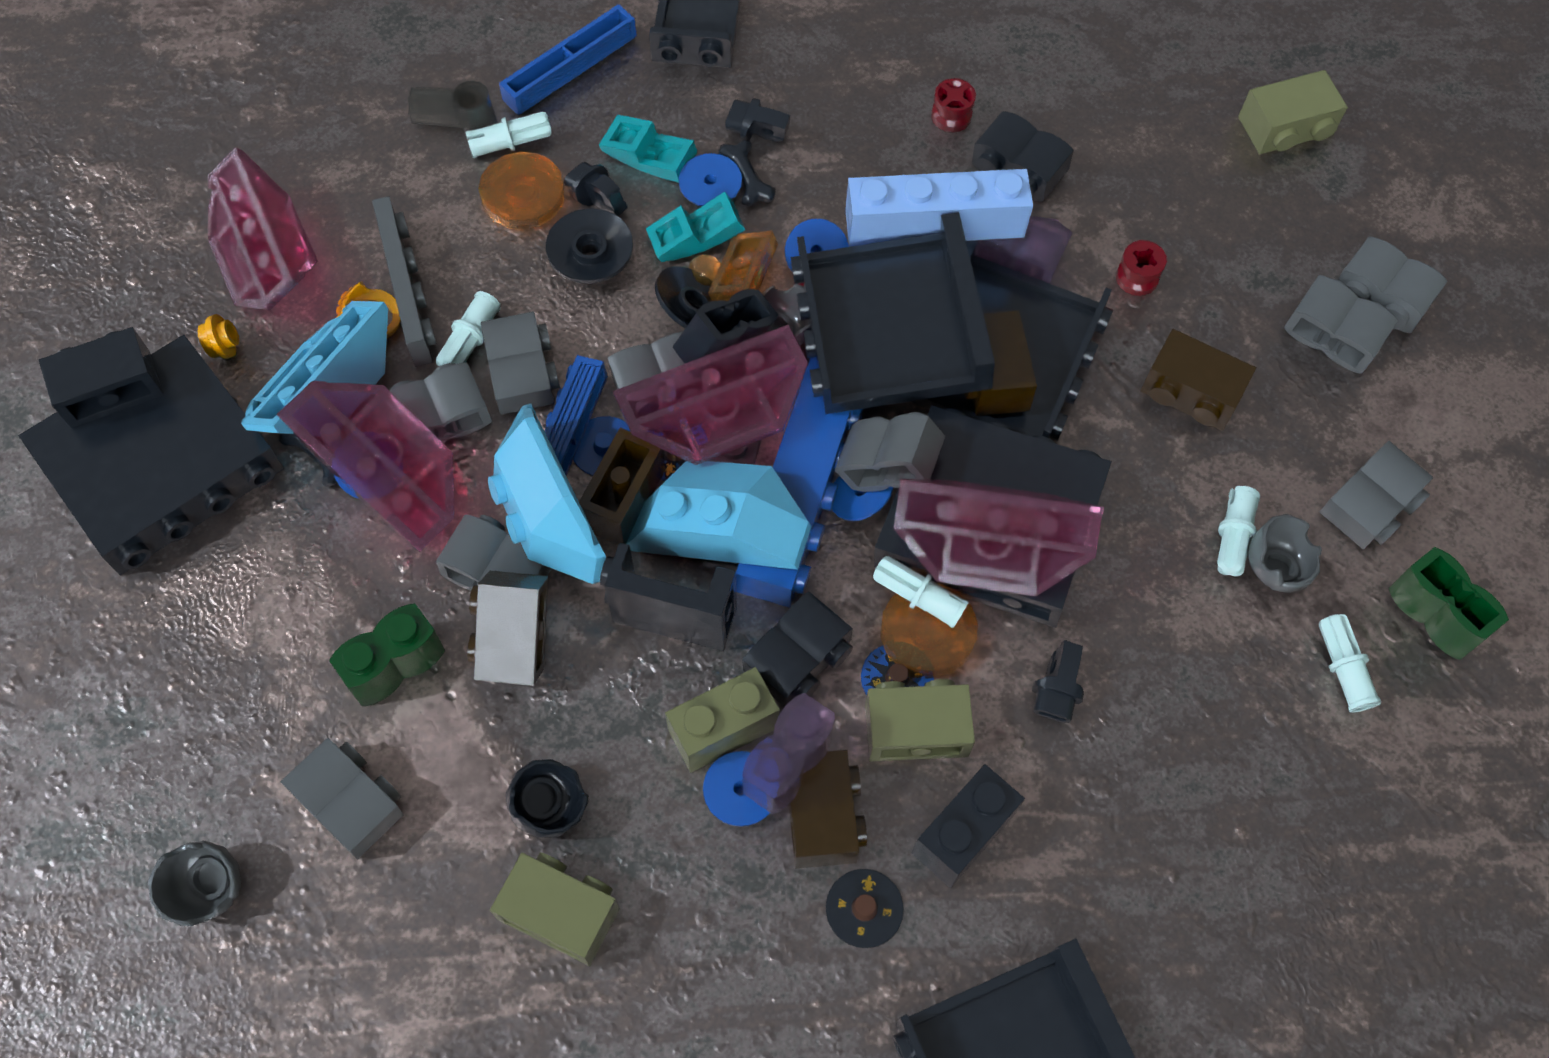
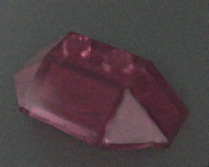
M235 147L208 175V189L212 190L208 205V241L234 305L247 309L271 310L305 277L318 262V259L290 196L243 150Z
M789 325L622 387L613 391L632 435L694 465H698L784 431L808 362Z
M312 381L276 414L322 464L386 525L419 553L454 519L453 452L384 385Z
M901 478L893 529L905 541L937 582L1037 596L1096 557L1103 507L1045 493L952 480Z

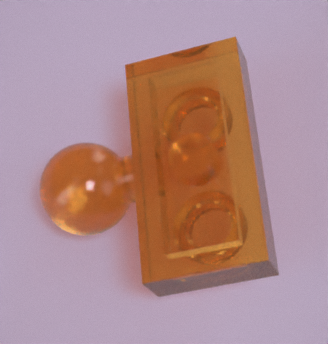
M773 231L738 234L732 238L721 262L711 255L703 254L695 257L690 262L688 268L692 269L695 279L700 284L711 285L708 294L712 301H729L735 293L741 290H760L778 242Z

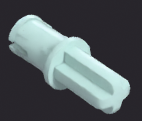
M545 112L507 121L506 117L501 118V123L466 131V137L469 139L468 144L473 158L506 148L514 151L516 145L549 137L552 134L551 125Z
M483 291L476 292L473 301L462 318L454 320L451 326L453 332L436 357V364L438 366L447 363H466L476 345L480 346L483 344L481 322L492 320L501 309V304L494 296Z
M1236 486L1235 490L1233 488L1230 489L1226 517L1220 522L1218 527L1222 540L1217 560V570L1222 575L1238 577L1244 573L1249 542L1257 532L1254 524L1260 501V493L1254 488Z
M885 556L881 559L873 574L876 582L911 602L910 608L914 609L917 606L948 624L951 628L955 627L969 603L966 599H962L932 581V575L928 574L925 578L890 556Z
M1335 614L1322 619L1319 622V628L1332 660L1329 669L1330 672L1336 673L1349 706V712H1361L1382 703L1381 699L1376 693L1366 667L1369 657L1367 654H1361L1348 617L1345 614Z

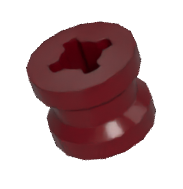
M951 78L940 82L936 87L935 103L933 104L931 117L937 128L945 132L954 133L960 132L969 126L976 98L975 89L969 82L963 79Z
M1138 240L1129 244L1123 253L1122 262H1120L1116 272V281L1119 287L1126 293L1134 296H1144L1153 292L1167 263L1164 250L1156 243L1148 240Z

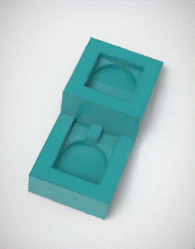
M623 115L616 116L599 143L601 151L614 159L642 172L678 183L681 169L698 153L694 140L659 134L653 121Z
M723 192L690 215L680 205L646 228L656 256L661 262L677 260L703 252L746 230L733 200L726 192Z

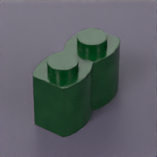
M1436 547L1432 548L1411 565L1389 587V592L1397 606L1412 619L1423 623L1432 641L1446 654L1458 660L1465 657L1509 620L1500 602L1484 588L1471 583L1469 575L1463 566L1453 556Z
M414 603L401 606L388 613L378 622L373 632L357 635L343 643L333 653L329 662L359 704L364 707L386 699L400 686L404 678L419 675L430 669L442 657L445 648L434 628Z

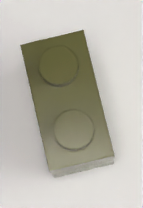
M1326 70L1250 89L1238 118L1258 153L1263 154L1274 150L1284 151L1294 145L1311 140L1321 141L1327 139L1336 132L1348 106Z
M756 667L665 712L668 731L690 773L779 728L780 709Z
M937 679L927 682L925 686L906 687L903 682L888 681L876 685V688L868 689L865 713L869 762L969 757L975 744L969 684L955 685L953 680Z
M521 852L490 909L491 913L497 920L591 966L620 909L616 899L610 896L613 889L604 882L585 875L581 882L565 874L567 866L545 853L539 852L537 858L534 859Z

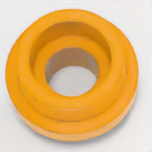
M218 314L208 316L205 323L200 324L197 329L200 344L206 354L211 358L221 357L223 359L235 356L236 346L239 345L240 340L234 324Z

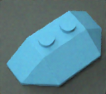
M351 301L342 309L343 313L339 317L328 321L307 339L249 402L245 417L241 422L244 428L249 431L308 435H333L334 432L340 430L345 425L347 417L372 393L375 384L385 374L388 308L386 304L375 301Z
M532 404L523 405L494 455L493 476L488 477L491 496L496 505L503 504L508 514L506 516V525L509 535L515 544L521 542L529 560L588 583L600 582V575L606 555L580 506L535 414L536 412Z
M687 460L644 502L626 544L630 545V549L633 552L798 570L812 526L772 466Z

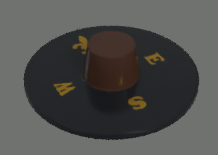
M857 869L842 875L832 885L827 896L826 916L831 929L843 942L854 947L874 948L886 943L896 934L903 919V900L897 886L887 876L875 870Z

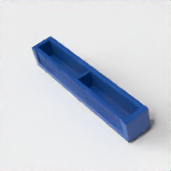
M616 5L501 81L499 87L502 100L519 116L637 37L635 18L622 6Z
M580 355L576 356L573 365H570L567 369L566 382L564 387L558 390L556 405L553 412H549L544 431L566 476L608 378L604 361Z

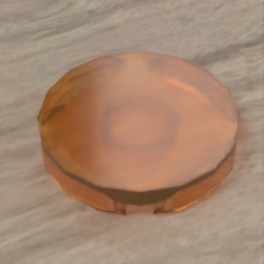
M516 152L503 155L490 163L481 175L478 190L484 211L494 222L507 228L519 229L518 225H529L530 228L541 226L554 218L563 206L565 187L560 169L550 159L537 153Z
M939 584L941 587L945 588L946 590L950 591L953 594H956L957 596L965 600V598L958 591L943 584ZM897 593L892 596L883 611L880 637L887 655L895 663L906 666L908 672L912 670L916 673H923L922 676L935 678L953 673L967 662L976 644L978 621L970 603L966 606L955 627L951 628L948 624L917 606L914 609L910 608L911 602Z

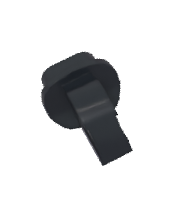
M753 98L751 103L735 99L728 113L725 129L740 133L741 139L749 141L752 135L756 134L766 140L780 142L784 140L789 128L790 115L762 107L760 99Z
M582 162L564 178V185L572 190L573 198L584 206L595 205L617 216L628 208L626 201H624L621 195L620 188L609 178L608 170L601 164L592 166L587 162Z
M1064 640L1057 650L1053 652L1048 664L1046 677L1033 682L1032 691L1037 694L1033 709L1035 714L1055 721L1071 723L1075 704L1082 703L1084 698L1082 686L1076 683L1083 650L1082 645Z

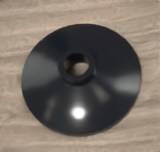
M587 208L566 214L552 226L546 239V254L552 268L562 277L583 284L599 283L613 278L627 266L633 253V238L627 224L617 215L602 209ZM589 252H595L593 255H586Z
M680 266L666 268L655 281V294L661 307L683 328H686L702 305L716 300L729 301L726 293L714 281L690 268Z

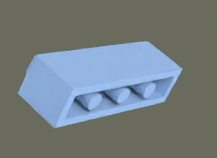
M1027 169L848 178L845 212L849 247L940 233L941 215L957 212L960 214L966 241L1024 238L1033 208Z

